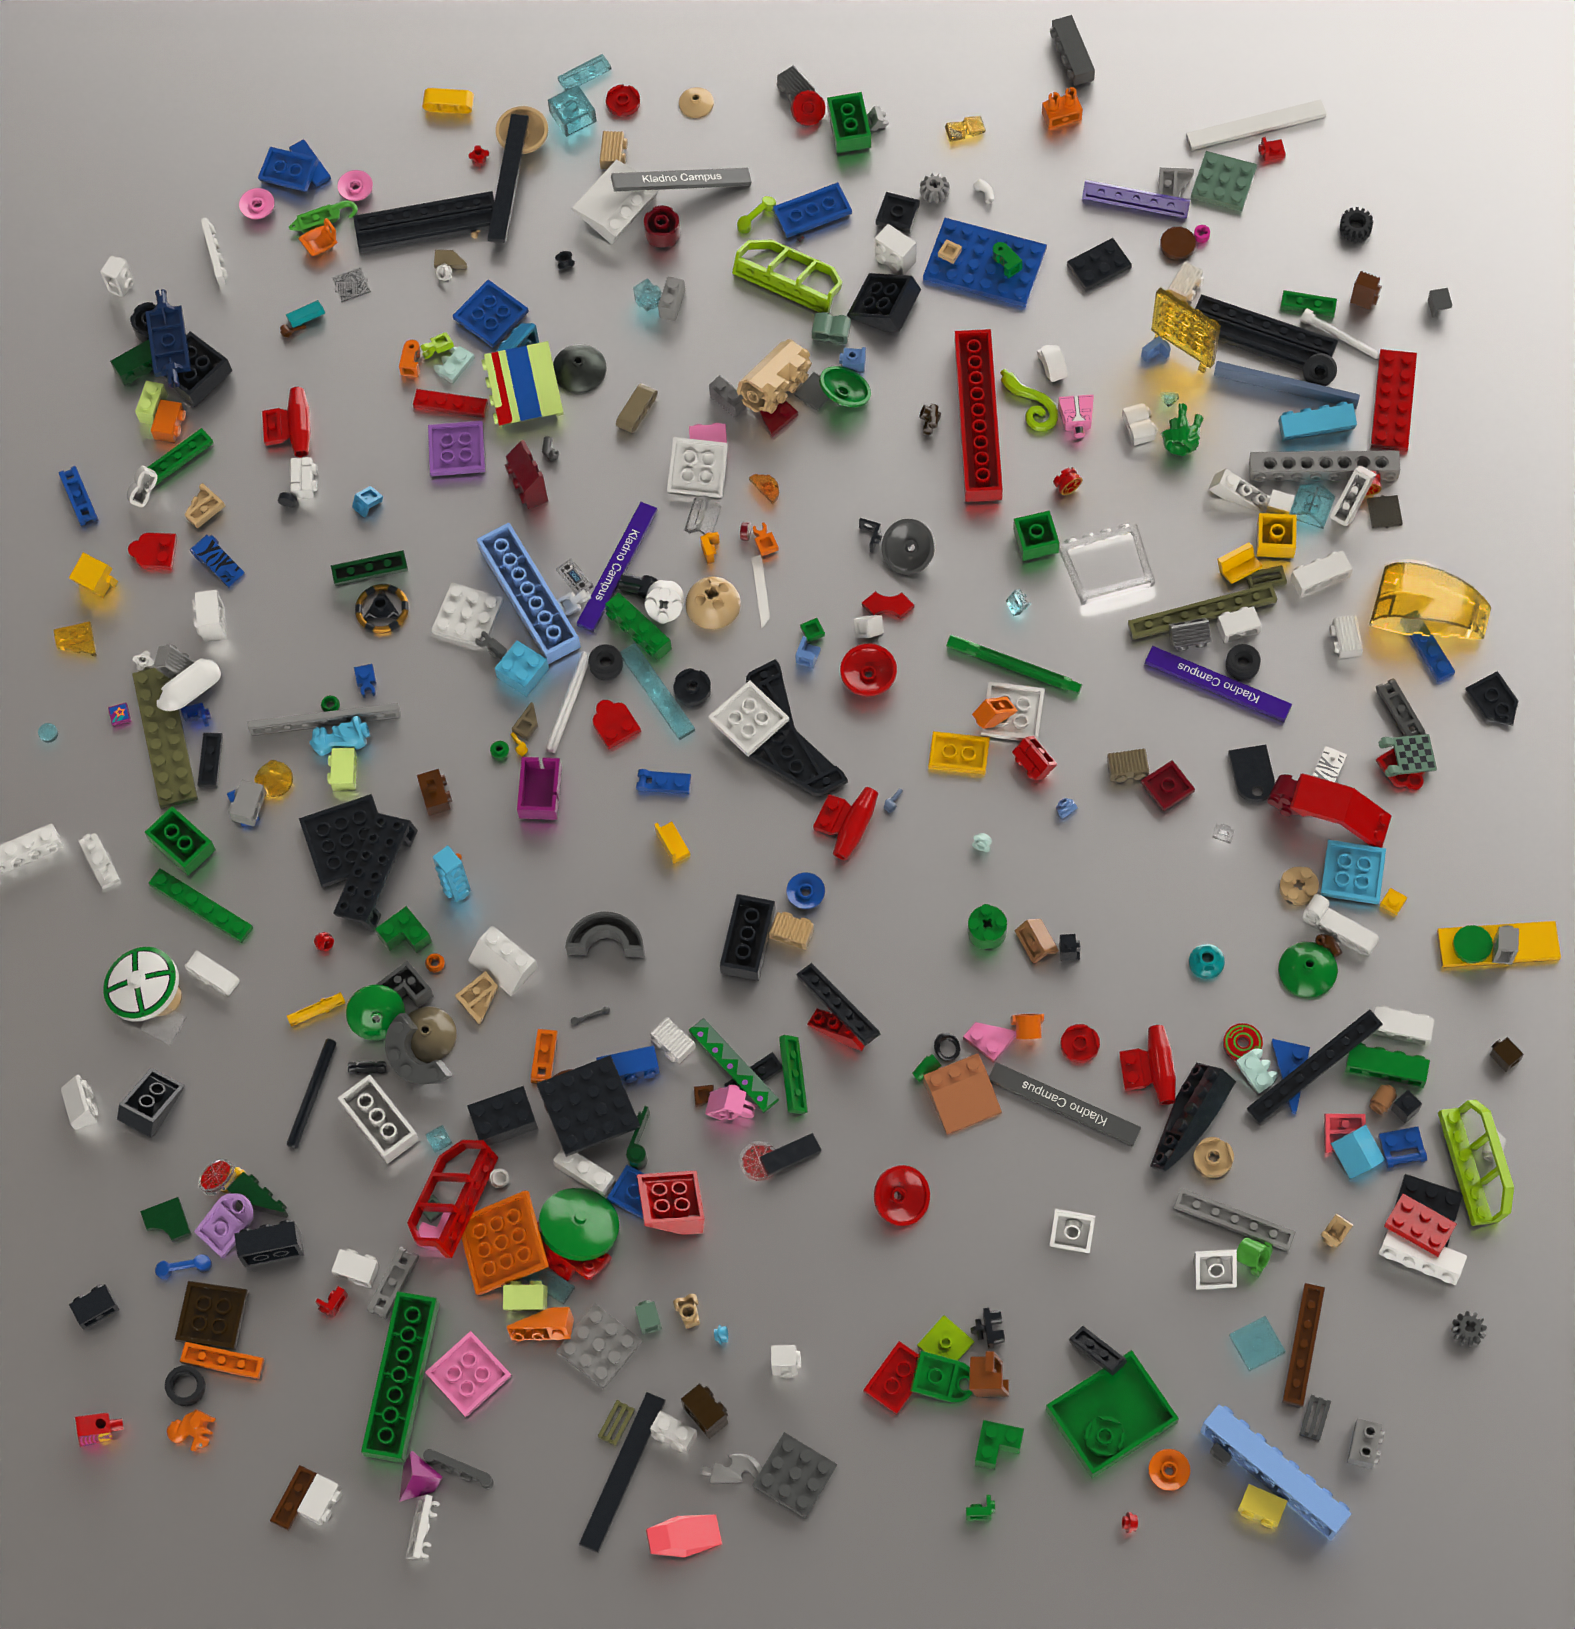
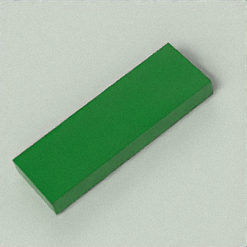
M1283 290L1280 309L1304 312L1308 308L1314 312L1313 314L1334 317L1337 299Z

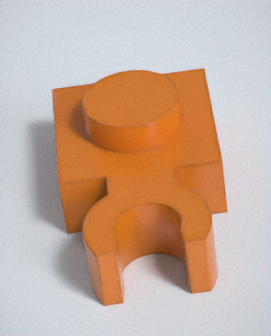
M764 522L762 523L763 529L761 531L757 530L756 526H753V533L757 536L755 543L761 557L779 551L772 532L767 533V525Z

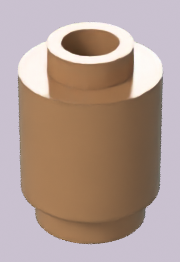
M1388 1084L1380 1085L1371 1098L1369 1107L1375 1113L1383 1115L1397 1098L1395 1088Z

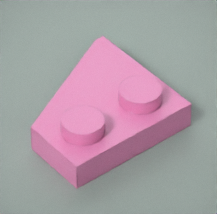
M975 1022L963 1036V1040L994 1063L1014 1040L1016 1031Z

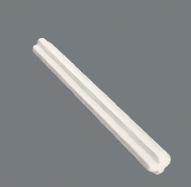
M581 653L545 747L547 752L555 753L589 666V653Z

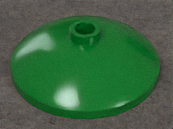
M831 366L824 369L819 377V383L824 394L841 406L850 408L861 407L867 404L871 397V389L867 381L851 369Z
M1306 941L1296 943L1285 950L1279 961L1278 973L1282 984L1288 991L1299 997L1315 998L1327 993L1333 987L1337 978L1338 967L1333 954L1327 948L1315 942ZM1306 963H1311L1313 966L1308 967Z
M368 985L357 990L349 999L346 1007V1019L351 1030L361 1038L372 1041L386 1039V1034L392 1021L400 1013H405L404 1002L400 995L384 985ZM374 1016L380 1017L378 1020L373 1019Z

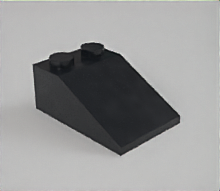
M150 1068L119 1104L117 1120L152 1137L164 1122L185 1085Z

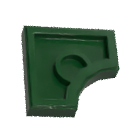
M179 1197L140 1211L147 1231H163L169 1235L172 1241L191 1235Z

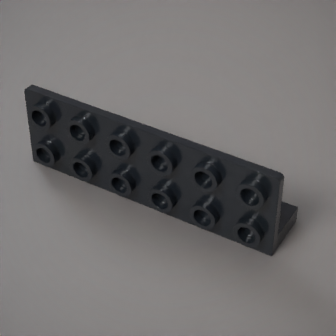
M381 813L375 815L333 912L335 916L359 921L367 930L375 931L381 917V913L376 909L375 905L402 844L411 847L418 831L410 820Z

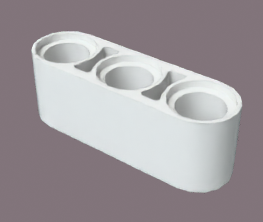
M195 951L184 966L194 976L227 997L231 995L241 982L233 973L199 951Z

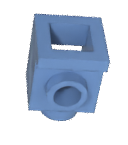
M862 347V349L844 348V353H840L839 364H843V367L855 372H865L866 347Z

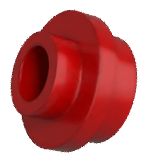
M1127 1512L1122 1517V1528L1125 1529L1126 1533L1136 1532L1138 1528V1517L1136 1514H1132V1512Z

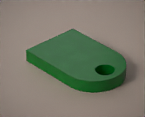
M919 1351L910 1391L951 1403L964 1401L971 1396L972 1392L969 1388L962 1390L959 1382L961 1379H966L969 1382L970 1367L957 1360Z

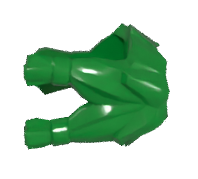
M1179 403L1178 418L1175 417L1169 420L1170 429L1163 431L1161 436L1164 447L1168 452L1184 456L1195 451L1198 447L1200 427L1204 418L1200 414H1195L1194 423L1190 426L1186 418L1187 406L1184 403Z

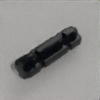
M375 1061L359 1062V1064L356 1062L348 1063V1072L350 1074H356L357 1072L375 1073L376 1071L383 1073L387 1070L385 1061H377V1063Z

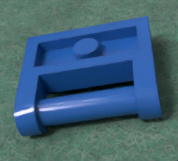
M1418 1126L1380 1133L1378 1135L1387 1168L1419 1160L1420 1162L1427 1161V1154ZM1417 1149V1153L1397 1157L1391 1156V1153Z

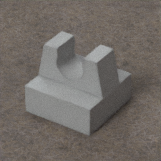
M874 106L867 114L870 131L886 128L889 124L887 120H884L886 113L881 111L880 106Z

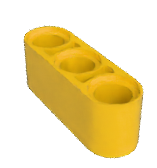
M427 88L424 91L422 107L430 112L468 114L472 112L474 93L469 90Z

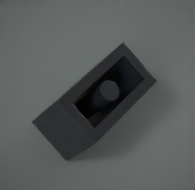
M105 1284L94 1287L90 1293L85 1296L76 1297L69 1304L83 1330L120 1310Z

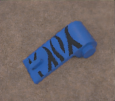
M205 535L190 549V552L199 562H204L229 588L245 572L218 545V540L213 535Z

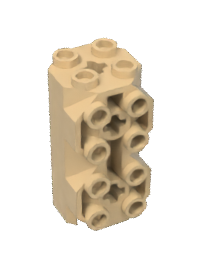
M787 339L776 346L739 382L737 393L739 396L742 394L743 404L754 412L763 410L772 414L779 403L782 404L787 399V391L794 393L798 385L807 380L809 376L807 372L812 364L809 359V351L791 339Z

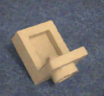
M1335 1214L1329 1225L1321 1233V1236L1324 1237L1323 1241L1331 1247L1334 1245L1338 1247L1353 1227V1224L1340 1215Z

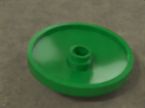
M568 1188L553 1194L546 1200L539 1215L538 1226L543 1241L553 1252L570 1260L587 1261L604 1255L612 1248L619 1232V1218L613 1205L599 1193L584 1188Z

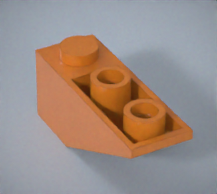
M550 1307L508 1325L507 1330L511 1340L516 1341L570 1339L574 1317L570 1307Z

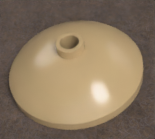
M518 106L507 110L501 115L496 124V137L504 149L511 114L529 116L523 154L536 151L546 141L548 124L540 111L528 106Z

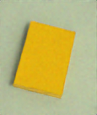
M933 731L928 768L985 775L990 737Z

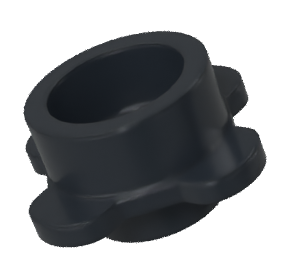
M562 251L555 256L559 269L575 265V261L572 260V253L569 251Z

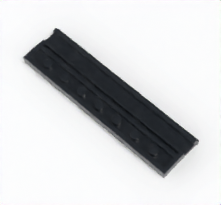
M493 191L355 215L353 219L359 252L462 235L477 230H489L494 206Z
M1202 294L1187 329L1188 331L1303 369L1305 362L1315 354L1323 353L1333 357L1338 345V340ZM1318 365L1315 368V373L1324 375L1325 368Z

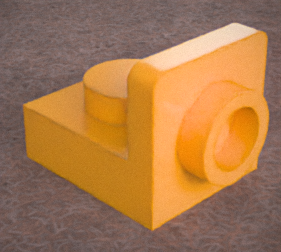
M709 532L700 536L701 547L707 564L714 562V555L717 554L714 545L720 543L718 532Z

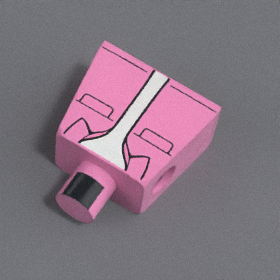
M1093 395L1059 397L1058 410L1064 429L1066 431H1074L1075 438L1084 437L1085 430L1091 429Z

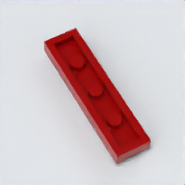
M416 389L413 401V408L479 418L485 417L488 400L484 398Z

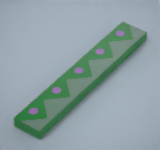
M704 1018L689 1029V1033L735 1083L746 1092L747 1096L763 1113L779 1101L778 1097Z

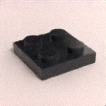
M886 192L876 218V225L885 227L889 224L899 231L910 233L920 206V200Z

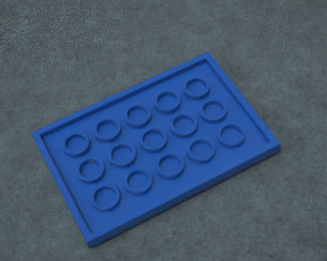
M944 218L923 274V280L1026 307L1042 264L1047 244ZM946 239L962 246V251L954 264L938 257V252ZM997 242L1007 244L1022 259V270L1009 279L1004 275V267L993 260V245Z

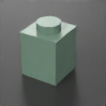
M642 1301L638 1304L639 1306H635L642 1335L662 1329L654 1301Z

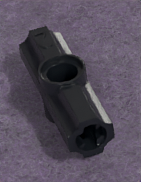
M623 573L618 587L620 590L636 593L639 597L646 599L649 587L658 580L649 575L639 577Z

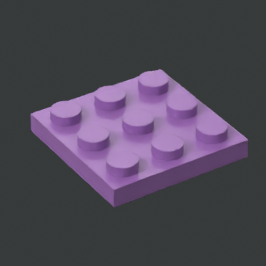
M483 421L428 425L431 476L485 472Z

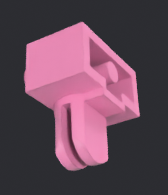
M728 1085L727 1087L710 1092L705 1114L721 1121L726 1119L732 1120L738 1118V1116L753 1118L756 1104L745 1100L746 1092L740 1090V1087Z

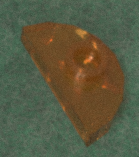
M754 474L749 477V481L772 504L777 501L779 486L775 478L768 474Z

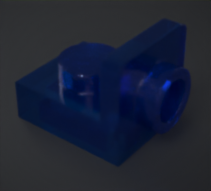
M203 702L181 708V714L185 722H194L202 718L205 727L209 726L208 720L211 719L209 708L205 709Z

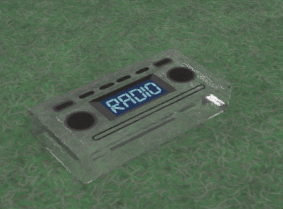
M572 559L556 568L558 574L576 595L583 590L587 592L593 588L591 581Z

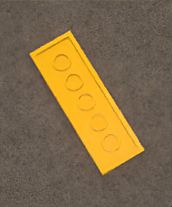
M1555 921L1479 926L1490 934L1492 942L1499 927L1509 925L1519 929L1518 953L1513 963L1561 959ZM1463 927L1438 928L1437 934L1442 967L1500 964L1492 963V951L1483 962L1476 964L1463 962L1456 956L1452 944L1455 934Z

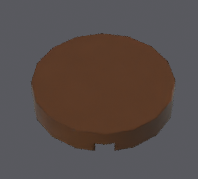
M1169 228L1162 234L1160 239L1161 251L1165 256L1173 260L1189 258L1196 248V238L1187 228Z

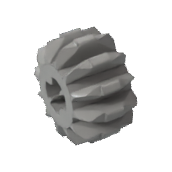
M932 173L931 177L925 176L924 180L920 183V194L923 195L924 200L928 199L929 203L935 201L938 204L939 200L944 202L945 197L949 195V182H947L946 177L941 178L940 174L934 176Z

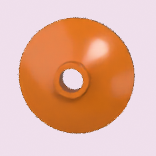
M1164 1449L1157 1452L1150 1460L1149 1476L1152 1482L1160 1489L1174 1491L1183 1487L1188 1481L1190 1465L1187 1458L1181 1452L1174 1449ZM1170 1468L1172 1469L1173 1473L1171 1475H1167L1165 1473V1469Z

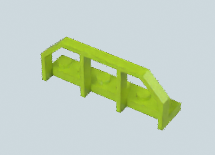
M772 239L748 240L737 250L732 271L734 275L819 313H830L833 297L841 290L843 283L833 266ZM771 249L780 253L768 265V268L742 257L748 250ZM786 257L808 266L797 277L796 281L773 271ZM816 269L829 275L835 286L826 295L803 285L802 282Z
M1476 1099L1467 1100L1459 1108L1440 1110L1438 1116L1471 1225L1476 1226L1500 1222L1511 1214L1514 1184L1491 1111ZM1472 1108L1481 1115L1486 1133L1470 1145L1461 1114L1466 1113ZM1489 1141L1496 1167L1480 1179L1472 1151L1478 1150ZM1499 1175L1503 1186L1500 1212L1492 1217L1482 1185H1487Z

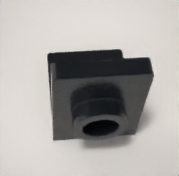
M860 518L859 528L873 532L869 547L870 552L874 553L876 545L880 544L882 540L881 524Z

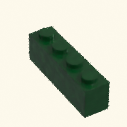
M149 339L110 361L123 385L132 383L140 376L148 374L153 370Z
M404 550L331 565L334 584L339 586L408 571Z

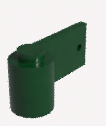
M644 1106L642 1113L639 1111L637 1115L640 1128L634 1131L626 1151L628 1165L637 1170L645 1168L648 1161L645 1149L638 1144L650 1116L649 1107Z

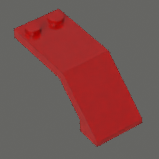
M1304 773L1300 774L1290 808L1302 817L1312 816L1340 824L1368 845L1380 848L1383 847L1392 817L1391 814L1355 788Z

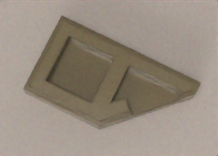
M435 250L434 268L446 263L451 269H467V263L453 250Z
M532 702L511 728L512 732L527 741L538 727L535 708Z

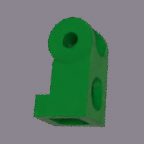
M997 242L993 245V260L1004 267V275L1008 279L1022 270V259L1007 244Z

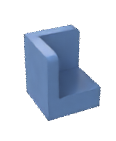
M803 636L795 655L796 663L814 669L821 648L808 644L807 637Z

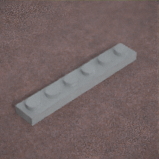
M1182 1188L1174 1205V1209L1265 1243L1266 1241L1272 1246L1289 1252L1296 1233L1288 1228Z

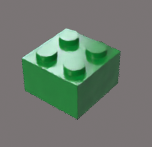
M1050 510L1014 518L1013 530L1022 561L1059 553L1060 542Z

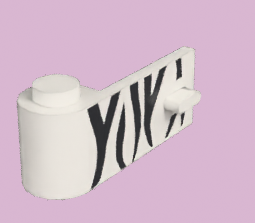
M1326 746L1312 776L1335 782L1347 754Z

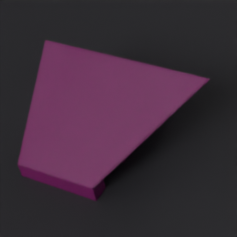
M413 1451L409 1453L403 1465L399 1502L435 1492L443 1478Z

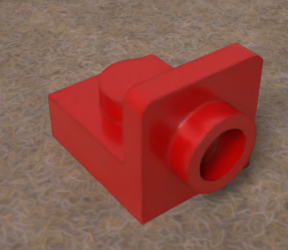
M1262 137L1258 149L1260 155H1263L1264 161L1285 158L1286 152L1282 139L1267 142L1266 137Z
M338 1286L336 1290L330 1293L328 1303L319 1298L316 1299L315 1302L319 1306L318 1310L326 1315L331 1313L336 1316L348 1294L343 1288Z

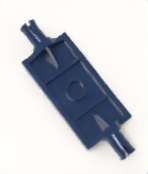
M161 289V294L159 290H156V307L151 311H146L155 377L167 375L168 387L174 388L173 381L175 387H179L178 373L191 371L183 309L181 305L171 306L168 303L167 291L165 289Z

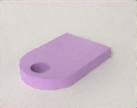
M226 1194L215 1203L194 1232L221 1258L226 1257L236 1244L234 1233H239L240 1230L250 1226L253 1219V1207L250 1201L241 1194ZM238 1200L243 1203L241 1211H238L235 1206Z

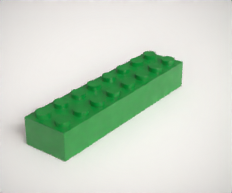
M398 1291L396 1293L361 1449L365 1457L405 1463L440 1305L437 1298Z

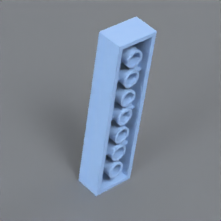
M507 523L477 538L481 554L542 656L547 659L548 664L581 648L578 635L511 524Z
M1219 1404L1203 1422L1200 1432L1214 1444L1218 1443L1232 1456L1233 1460L1275 1495L1288 1500L1287 1505L1332 1541L1352 1513L1349 1512V1507L1341 1501L1338 1503L1332 1498L1333 1494L1324 1487L1321 1489L1315 1484L1316 1480L1309 1474L1304 1475L1294 1461L1286 1460L1278 1448L1275 1446L1272 1448L1266 1443L1267 1440L1261 1434H1255L1251 1431L1247 1422L1242 1419L1239 1421L1233 1416L1234 1413L1227 1406L1222 1407Z

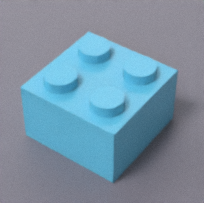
M518 640L495 667L498 679L526 697L549 670L546 658Z

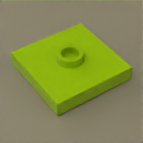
M943 1315L917 1344V1347L922 1351L959 1361L973 1346L975 1341Z

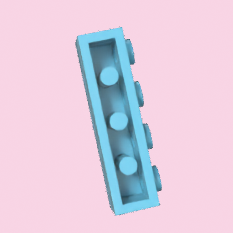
M1341 402L1334 407L1323 405L1316 410L1306 408L1300 410L1299 413H1293V411L1282 413L1278 419L1282 441L1355 429L1357 421L1353 403Z
M447 845L433 856V860L441 881L440 884L444 888L442 889L449 899L452 897L457 902L466 898L471 888L462 861Z

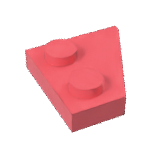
M1324 1114L1325 1153L1334 1150L1330 1143L1366 1125L1365 1114Z

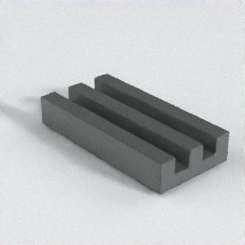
M1311 1394L1299 1435L1320 1441L1331 1404L1330 1400L1326 1401L1321 1397L1317 1398ZM1313 1402H1316V1410L1308 1433L1305 1432ZM1321 1405H1325L1317 1435H1314L1313 1432Z

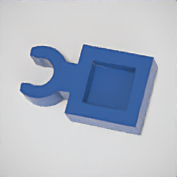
M373 664L354 667L357 686L361 687L362 697L366 698L365 692L367 690H371L373 696H375L376 691L372 685L376 683Z

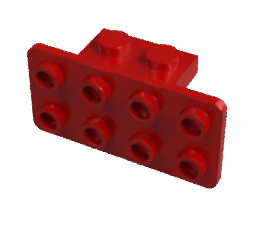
M542 1239L549 1268L567 1282L573 1278L575 1271L587 1280L592 1279L612 1259L608 1253H605L592 1260H570L553 1252Z

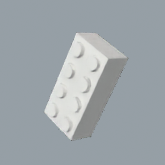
M370 1074L338 1097L341 1106L387 1164L419 1141L416 1132Z

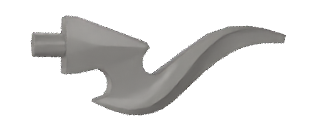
M731 1454L728 1455L732 1459V1464L729 1467H724L715 1462L713 1468L703 1466L701 1474L711 1476L709 1482L712 1484L741 1483L743 1472H749L756 1479L762 1470V1466L749 1455Z

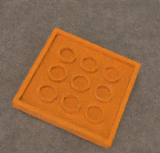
M524 1190L473 1212L462 1235V1242L476 1295L485 1294L509 1284L511 1281H516L549 1267L529 1191Z

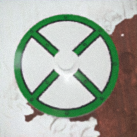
M139 947L124 953L112 964L104 980L103 994L108 1007L117 1016L128 1021H144L157 1016L168 1007L177 992L179 984L177 966L165 952L154 947Z

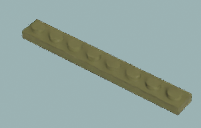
M1272 583L1128 620V627L1133 640L1169 631V624L1200 618L1212 620L1218 618L1224 612H1235L1242 607L1249 608L1254 606V608L1277 603V596Z

